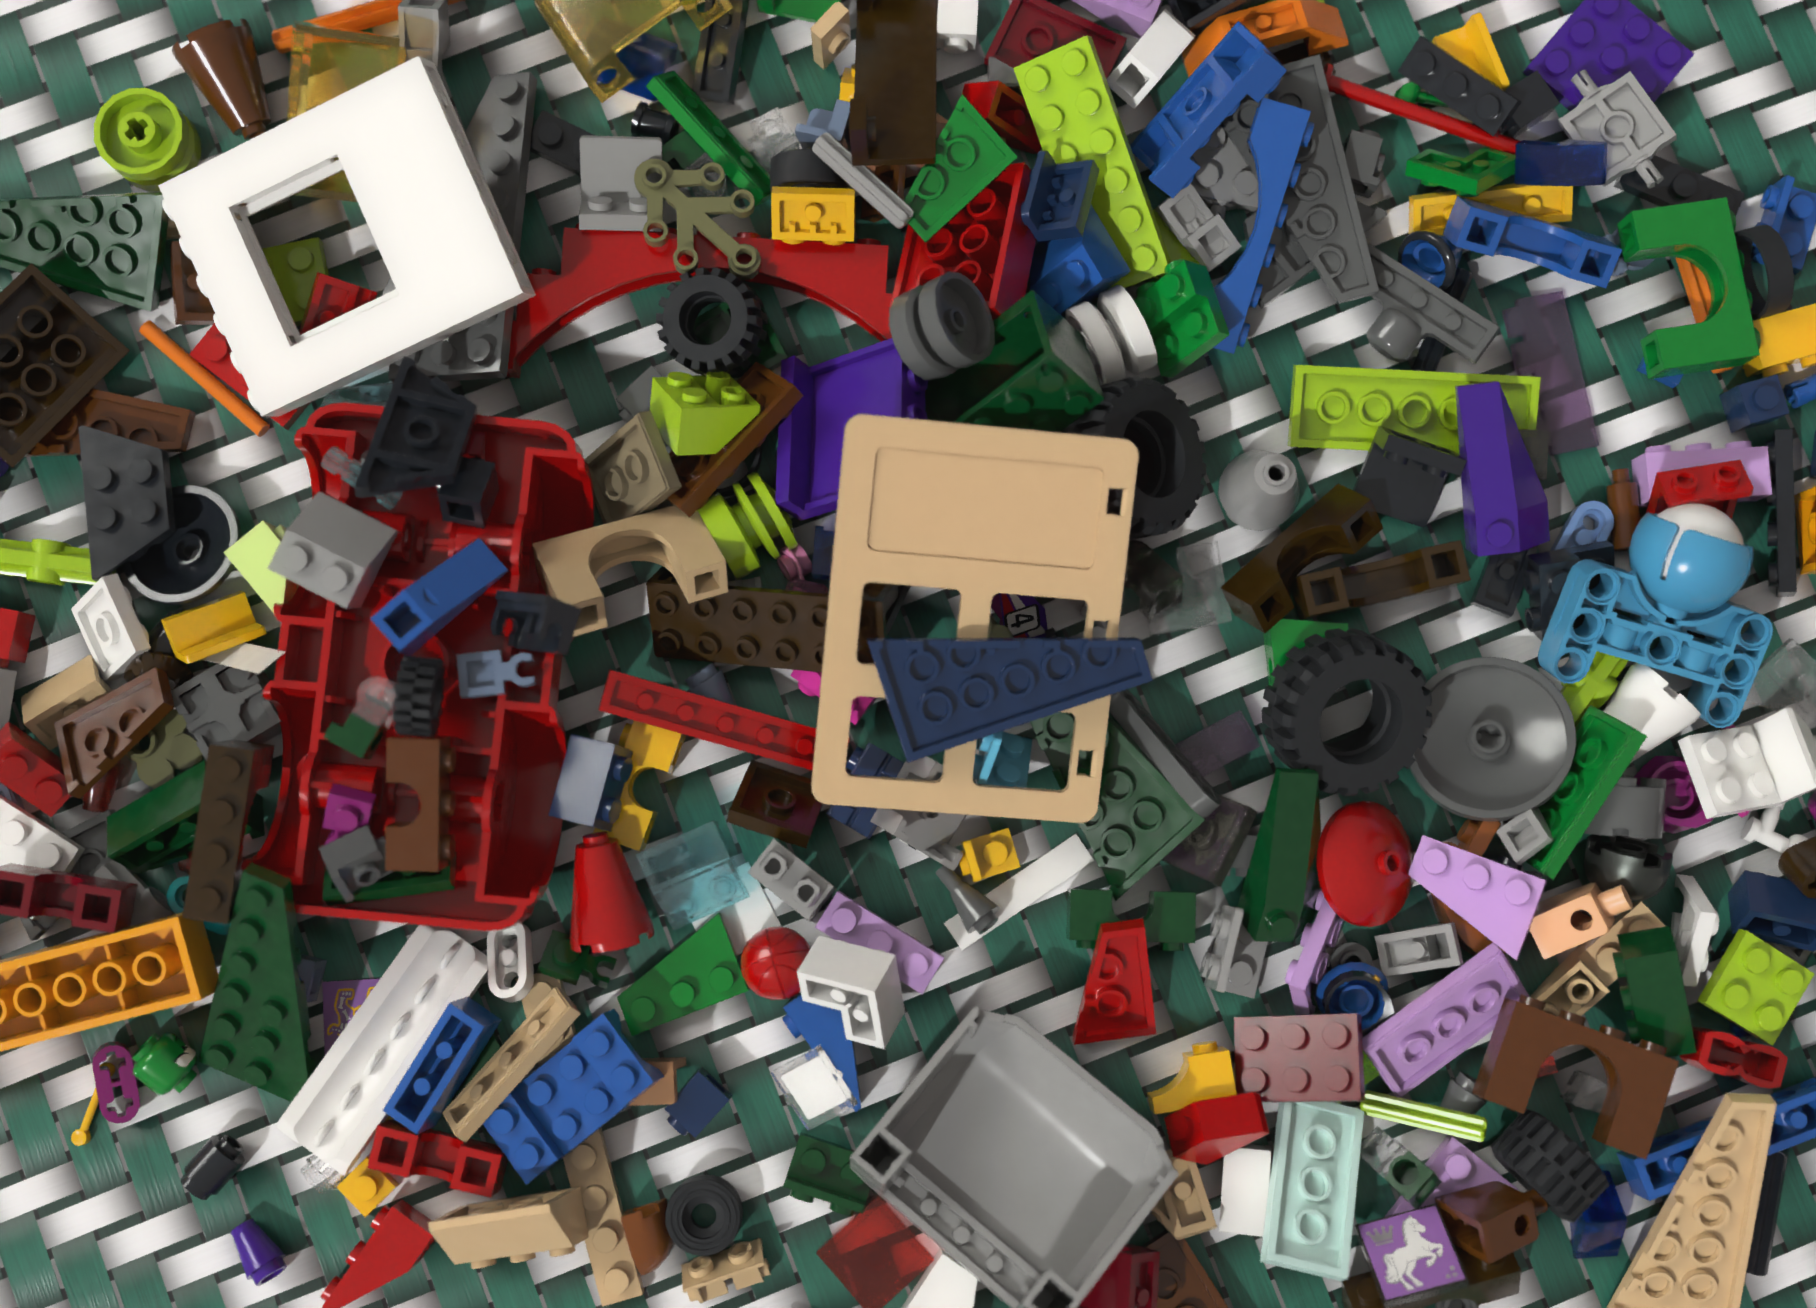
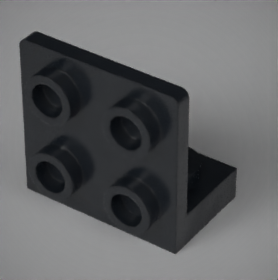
M1378 426L1353 491L1371 499L1376 512L1419 527H1425L1448 473L1461 476L1467 460L1453 450Z

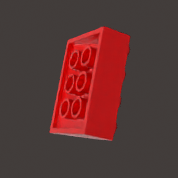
M1025 162L1011 164L927 243L908 224L890 308L894 298L919 285L923 286L930 280L947 272L961 273L973 282L982 293L990 309L992 320L996 319L1025 296L1036 238L1028 226L1023 223L1021 217V205L1027 195L1031 169Z

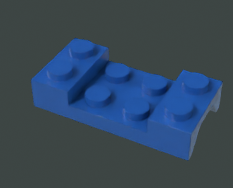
M1238 21L1130 144L1132 153L1152 172L1148 177L1149 180L1171 198H1174L1181 189L1189 186L1195 177V173L1201 168L1192 155L1209 142L1214 130L1226 117L1236 112L1246 94L1259 103L1266 94L1271 93L1278 86L1281 77L1287 72V69L1265 44L1241 22Z
M615 1009L602 1013L575 1035L569 1044L519 1083L483 1123L486 1130L526 1185L542 1176L665 1077L658 1068L642 1060L623 1035L620 1016Z

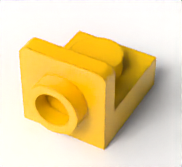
M1009 828L961 842L963 857L959 862L963 876L970 874L973 882L1020 868Z

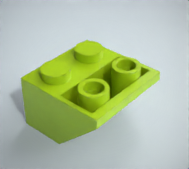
M708 371L706 375L691 376L684 372L668 373L667 377H652L650 410L663 441L677 456L717 454L760 413V404L727 372Z

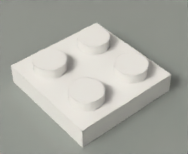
M117 573L101 577L71 609L104 682L120 678L133 659L151 648L148 632L145 626L139 622L132 607L131 594L122 585Z

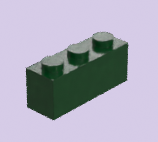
M1670 926L1617 934L1620 952H1614L1612 955L1617 977H1626L1627 985L1620 986L1619 989L1624 1011H1633L1634 1019L1626 1020L1631 1044H1640L1641 1039L1667 1048L1664 1055L1666 1057L1697 1053L1678 951Z

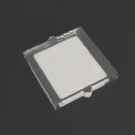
M821 1045L796 1057L770 1073L786 1097V1104L792 1106L807 1131L854 1108L858 1104L842 1079V1072L836 1070Z

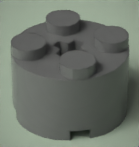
M1622 775L1584 833L1603 836L1620 835L1628 836V838L1661 839L1664 830L1667 779L1640 777V784H1637V778H1634V776Z

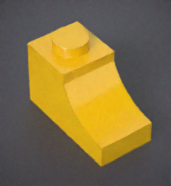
M1216 1041L1192 1044V1051L1182 1053L1183 1064L1175 1078L1164 1087L1147 1093L1149 1107L1154 1114L1178 1111L1195 1101L1237 1095L1229 1050L1223 1046L1217 1047Z

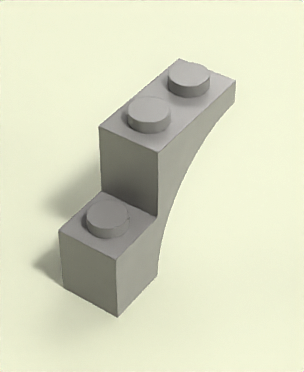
M402 0L398 5L399 40L397 66L417 56H421L435 63L443 82L441 57L450 46L448 0Z

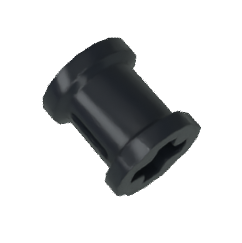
M641 101L633 115L631 135L632 137H640L641 135L645 137H659L664 145L678 134L680 123L671 114L651 109L648 103Z

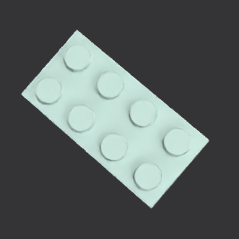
M1279 1102L1260 1262L1338 1281L1348 1279L1364 1111L1334 1102Z

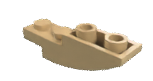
M1642 901L1633 902L1632 909L1622 912L1615 918L1608 933L1580 944L1542 982L1530 997L1545 1002L1544 1011L1559 1016L1560 1010L1563 1009L1582 1016L1610 992L1608 986L1618 979L1612 955L1614 952H1620L1617 934L1665 927V925Z

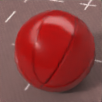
M783 926L765 928L755 933L744 946L741 955L742 976L747 986L760 997L770 1000L789 999L801 992L797 970L811 948L807 940L793 929Z

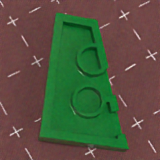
M963 94L936 141V163L924 164L904 199L914 210V215L908 224L925 243L933 238L1018 158Z

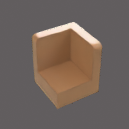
M686 1057L641 1058L658 1068L665 1077L628 1106L672 1105L678 1100L676 1069L686 1066Z

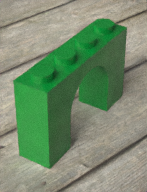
M1727 197L1631 211L1617 223L1624 263L1660 257L1682 258L1694 264L1704 274L1711 291L1710 309L1703 322L1656 329L1640 340L1648 379L1742 366L1760 355V334L1753 325L1751 315L1752 295L1745 286L1742 272L1744 257L1741 250L1737 248L1734 233L1736 218L1733 211L1729 209Z

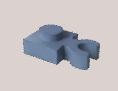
M501 650L457 654L460 698L468 699L506 695L505 682L513 681L521 687L535 685V677L522 678L517 672L520 664L534 662V656L529 653H519L513 656L509 662H503Z

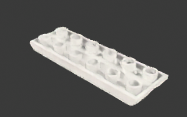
M418 925L281 1116L276 1128L346 1176L376 1134L377 1126L382 1124L389 1116L382 1110L448 1004L465 997L472 998L487 977V955L446 927Z

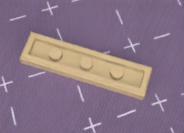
M557 986L551 990L443 1111V1116L457 1138L467 1142L581 1014L563 990Z

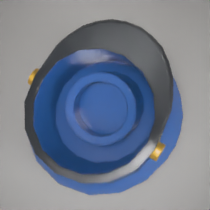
M1349 962L1336 966L1324 975L1317 986L1316 1002L1321 1013L1360 1014L1362 1038L1395 1015V1006L1388 994L1389 987L1385 975L1376 967L1364 962Z

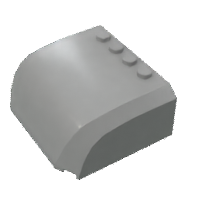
M975 1006L850 1156V1169L871 1189L1010 1308H1077L1179 1175L1177 1170H1174L1165 1151L1163 1140L1157 1128L1024 1019L1009 1014L1001 1015L980 1010L979 1007Z

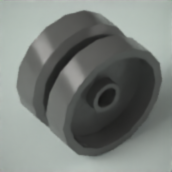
M944 273L923 286L919 285L894 298L889 310V327L893 343L908 368L924 380L937 381L953 374L960 368H967L981 362L991 354L995 343V328L990 309L978 288L961 273Z

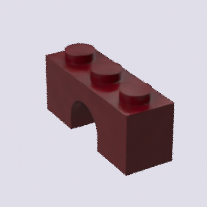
M9 863L0 866V914L26 919L33 916L63 917L72 920L71 926L115 933L131 925L138 884Z

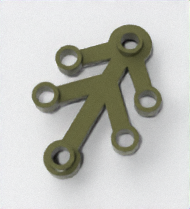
M649 159L637 167L634 174L635 187L642 196L647 198V222L643 227V234L648 245L661 247L666 244L669 238L667 225L663 221V199L676 210L677 250L674 252L673 261L675 269L679 273L684 274L688 272L691 274L698 268V254L694 250V226L728 257V268L731 274L743 281L751 280L758 275L761 268V257L758 250L752 245L736 242L708 216L734 214L739 218L749 217L755 209V200L752 193L748 190L740 189L735 191L731 197H687L678 189L680 187L703 186L709 191L721 189L725 183V173L721 165L710 162L705 164L701 170H673L663 160ZM709 172H716L720 175V178L717 181L710 182L705 176ZM651 173H658L662 176L661 180L656 183L649 182L647 177ZM739 199H746L750 205L745 209H740L735 205V202ZM653 228H660L664 232L659 238H652L648 234ZM741 254H748L752 258L748 264H740L736 259ZM683 255H689L694 259L687 266L681 265L678 260Z

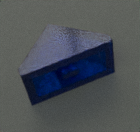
M1602 1170L1609 1183L1607 1189L1575 1223L1570 1222L1572 1251L1575 1259L1618 1255L1628 1220L1608 1170Z

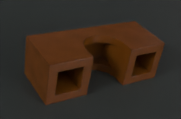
M396 735L387 738L386 782L405 783L413 787L420 797L421 810L415 821H397L386 826L385 871L438 872L449 866V860L454 858L456 843L454 834H449V817H453L455 813L456 795L454 790H450V773L455 771L457 757L455 747H450V736H434V738Z

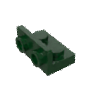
M803 1132L800 1133L783 1187L791 1189L789 1193L791 1197L808 1203H813L814 1198L829 1202V1209L846 1216H853L854 1211L864 1213L871 1189L850 1169V1156L855 1150Z

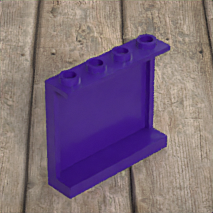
M892 338L811 367L796 356L781 360V377L795 385L804 396L797 402L791 414L779 422L776 505L799 521L837 510L844 428L852 416L869 414L927 420L925 390L928 387V380L922 379L908 368L901 359Z

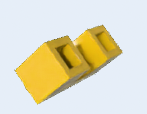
M635 720L633 724H625L618 746L633 751L631 758L633 767L629 779L624 783L621 794V812L617 821L613 823L611 832L594 828L593 833L608 832V837L617 838L620 845L637 851L645 850L658 812L644 808L637 802L633 793L634 782L642 772L648 769H659L672 774L686 735Z

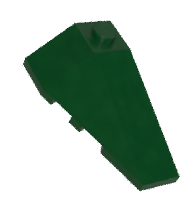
M1276 768L1237 908L1244 909L1241 923L1254 941L1293 942L1304 931L1306 924L1313 921L1316 912L1317 896L1321 890L1317 873V849L1321 836L1319 774L1316 770Z

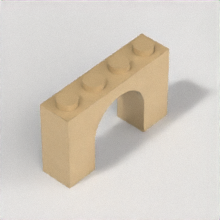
M673 505L532 544L537 576L546 595L581 609L573 637L608 627L604 597L596 580L603 572L621 563L647 561L665 567L675 577L688 603L728 592L726 560L697 510L689 518Z

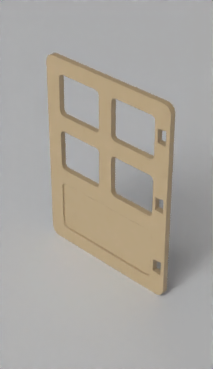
M857 414L847 421L843 437L811 789L816 800L829 805L1073 823L1088 822L1096 815L1111 695L1061 711L1074 715L1068 780L1066 787L1062 790L976 784L973 782V770L977 740L944 750L942 775L935 781L852 775L846 771L852 701L858 696L886 698L875 664L860 662L856 657L863 587L869 582L958 590L960 592L956 638H988L991 601L993 596L998 593L1083 600L1087 604L1084 638H1092L1094 621L1107 620L1106 638H1118L1139 456L1136 446L1131 441L1113 437L869 414ZM1109 488H1123L1120 515L1106 513ZM1079 750H1093L1090 775L1077 773Z

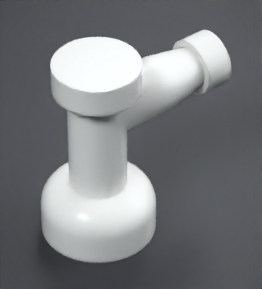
M1785 803L1765 808L1760 820L1751 817L1746 822L1741 833V839L1748 842L1755 840L1780 852V857L1786 849L1808 838L1800 834H1794L1787 838L1774 832L1779 820L1780 811L1783 810Z

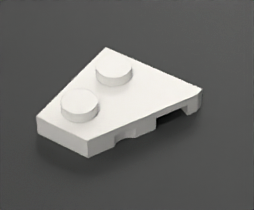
M1677 874L1675 887L1679 888L1684 895L1682 913L1672 912L1671 932L1678 951L1684 986L1697 987L1700 973L1704 972L1708 966L1709 955L1707 949L1711 935L1714 936L1718 931L1719 915L1693 876Z

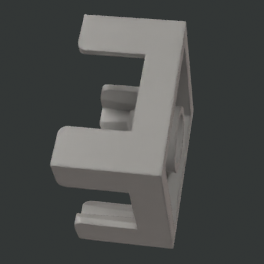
M929 757L909 763L906 760L896 778L935 781L941 777L943 765ZM878 808L870 821L952 871L955 870L963 857V852L949 845V842L965 817L964 814Z

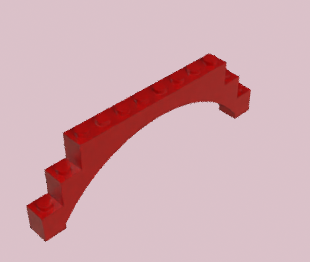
M579 223L576 224L575 228L564 227L561 275H556L554 270L535 268L532 269V273H526L536 296L517 304L516 321L512 323L507 377L520 378L521 367L544 343L568 324L596 307L632 292L656 285L682 281L679 277L682 274L675 269L673 261L674 252L677 250V229L668 228L669 238L666 244L661 247H652L646 243L644 234L640 231L579 230ZM697 231L696 235H694V250L698 254V268L704 267L712 272V268H718L729 274L728 257L702 233ZM649 232L648 235L652 238H659L664 232ZM739 232L736 234V237H732L739 244L754 246L760 254V271L753 279L746 280L747 282L766 284L796 292L844 315L880 342L892 338L889 319L887 318L893 294L887 293L889 245H881V242L875 239H859L857 244L844 243L842 245H827L822 241L787 244L782 240L760 238L759 234L752 232ZM741 254L736 260L740 264H748L752 258L748 254ZM683 255L679 258L678 262L681 265L687 266L694 259L689 255ZM694 271L693 273H691V275H692V276H695V275H696V271Z

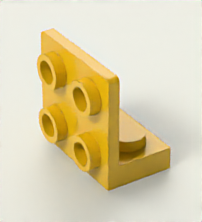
M772 186V240H782L787 244H800L805 242V240L822 241L827 245H842L845 242H854L856 220L854 189Z

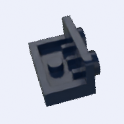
M1047 150L1038 152L1035 166L1030 173L1027 195L1021 205L1022 221L1028 226L1038 242L1083 236L1100 171L1094 160L1056 164Z

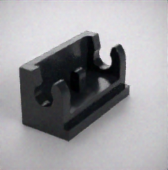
M497 590L495 599L498 602L491 621V632L493 635L499 636L501 634L503 624L509 618L513 623V628L509 633L508 646L520 650L560 655L568 654L581 609L548 595Z

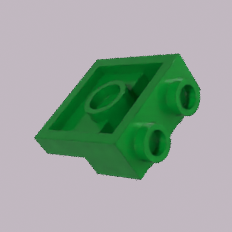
M1185 259L1175 260L1167 264L1164 268L1165 275L1157 282H1149L1140 286L1136 290L1137 298L1134 299L1152 336L1157 352V365L1160 374L1168 378L1175 377L1230 335L1207 267Z

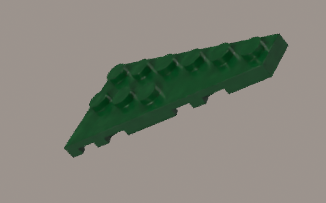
M1058 712L1030 722L1036 733L1035 738L1041 750H1044L1061 790L1067 785L1074 727V715L1066 712ZM1108 716L1097 813L1090 821L1077 824L1083 830L1093 850L1096 863L1099 868H1102L1110 885L1109 889L1112 890V895L1115 901H1117L1203 823L1206 818L1201 817L1191 809L1131 737ZM1079 750L1077 773L1090 775L1093 750Z
M251 862L242 872L198 1061L292 1102L316 1069L314 1058L309 1057L307 1040L311 1036L305 983L299 980L298 965L302 962L300 948L295 947L293 928L297 925L292 881L287 877Z

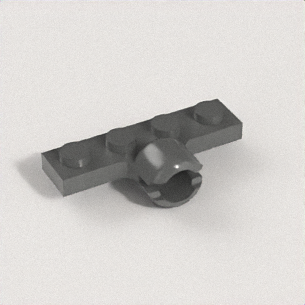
M1367 242L1379 288V293L1370 297L1383 306L1382 312L1367 331V339L1370 345L1388 359L1401 363L1409 358L1422 339L1432 337L1468 361L1476 364L1500 332V327Z

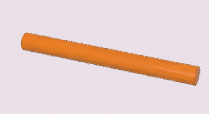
M151 320L142 324L139 332L258 437L263 436L269 430L270 425Z

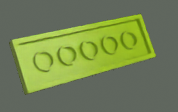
M1086 35L1014 67V72L1042 150H1047L1056 164L1094 160L1100 170L1091 205L1131 270L1113 286L1120 285L1126 289L1164 274V268L1171 260L1092 37Z
M1293 365L1287 446L1369 451L1378 426H1382L1453 450L1460 455L1455 386L1498 381L1531 459H1534L1541 377Z

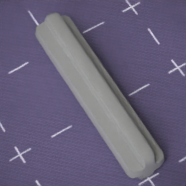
M825 132L817 138L812 146L814 154L896 228L901 229L909 223L914 215V210L866 166H852L851 152L830 133Z

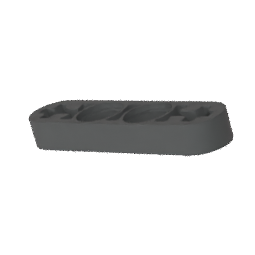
M1126 689L1111 695L1110 714L1191 809L1201 817L1207 818L1222 804L1217 792L1129 690Z

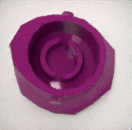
M1654 756L1634 775V778H1637V784H1640V777L1667 779L1664 832L1675 834L1690 828H1698L1712 821L1713 818L1706 819L1684 757Z

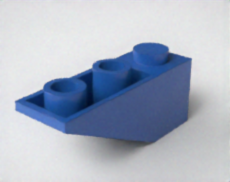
M478 538L405 588L370 619L399 652L411 656L509 570L487 545Z
M800 993L784 1005L783 1009L787 1015L782 1017L795 1038L802 1035L811 1047L806 1052L809 1059L819 1054L824 1056L850 1096L841 1105L845 1108L851 1104L855 1112L861 1109L862 1102L854 1041L846 1039L841 1011L803 1001Z

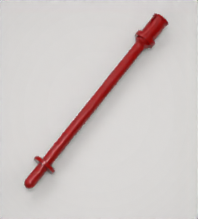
M1327 63L1324 67L1329 92L1477 144L1518 155L1520 159L1532 162L1534 168H1536V173L1541 175L1550 173L1562 178H1569L1576 184H1581L1588 172L1589 166L1583 158L1558 150L1557 144L1548 142L1546 145L1537 147L1503 134L1493 137L1477 125L1332 75L1333 64Z

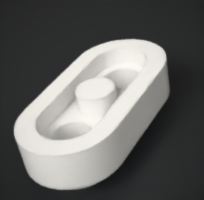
M523 923L508 929L489 931L487 935L488 986L495 996L506 1002H517L526 997L532 989L534 982L532 934L530 929ZM517 937L516 944L509 948L510 941ZM518 976L517 983L511 988V981Z

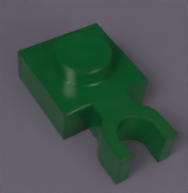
M553 929L537 972L575 986L580 975L588 977L592 984L606 989L610 978L600 975L597 972V968L606 967L613 970L617 959L607 955H589L591 945H580L581 953L574 952L571 949L570 935Z

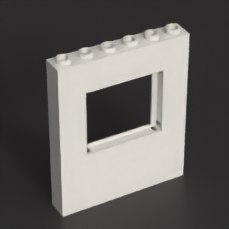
M417 56L159 185L164 198L162 200L164 211L176 224L181 236L179 238L180 247L184 254L192 260L198 274L196 277L197 285L204 296L209 298L215 312L213 315L214 323L220 333L226 337L232 350L230 353L231 361L236 370L243 375L249 388L247 391L248 399L261 416L279 417L390 365L402 359L403 356H409L536 296L435 63L421 56ZM344 170L396 289L300 335L248 217ZM240 215L242 221L237 220L235 216ZM294 337L296 343H292L289 338Z

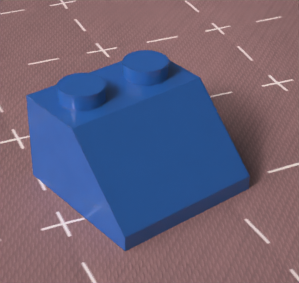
M1090 205L1082 237L1040 241L1034 248L1029 288L1031 291L1034 290L1063 318H1066V309L1083 301L1092 303L1098 298L1099 293L1112 287L1131 271L1092 205Z

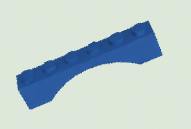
M1264 97L1258 103L1247 138L1258 180V207L1253 230L1244 252L1231 271L1214 287L1230 333L1228 337L1213 347L1215 349L1234 354L1236 346L1243 347L1246 342L1250 324L1244 322L1249 306L1256 308L1263 288V284L1257 283L1261 267L1269 268L1276 245L1269 243L1274 227L1281 228L1283 225L1288 204L1282 203L1287 186L1294 188L1300 173L1301 164L1296 163L1295 160L1300 146H1308L1313 132L1314 123L1308 121L1311 113L1309 110Z

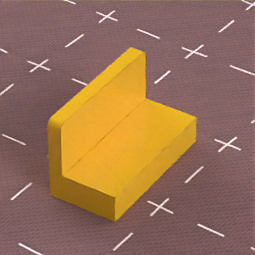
M1480 12L1473 14L1464 27L1433 38L1432 42L1502 89L1506 90L1509 87L1508 77Z
M241 590L161 619L175 658L186 664L267 634L265 626L256 623L246 594Z

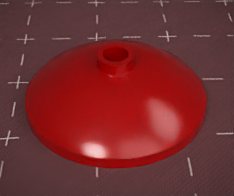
M1358 801L1339 808L1324 826L1317 849L1318 879L1328 904L1346 922L1361 927L1379 926L1394 918L1404 906L1413 884V878L1408 875V872L1413 862L1414 854L1410 839L1402 823L1393 812L1383 805L1371 801Z

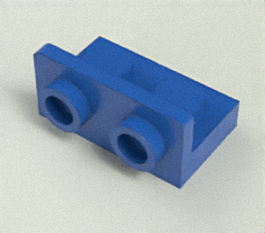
M1785 175L1774 185H1769L1766 188L1760 202V207L1764 209L1761 222H1758L1755 227L1768 225L1779 233L1788 249L1793 274L1795 275L1802 271L1816 224V194L1794 187L1795 177ZM1752 243L1751 261L1764 265L1758 248Z

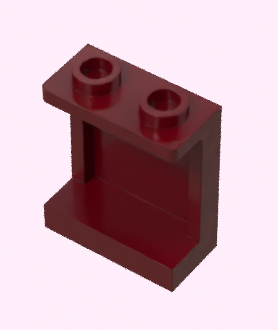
M1126 1243L1077 1308H1157L1160 1251Z

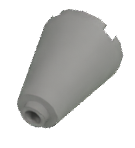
M1263 450L1245 452L1234 458L1224 469L1218 488L1219 500L1229 519L1244 529L1255 531L1268 530L1285 522L1294 512L1300 494L1299 481L1293 462L1282 454Z

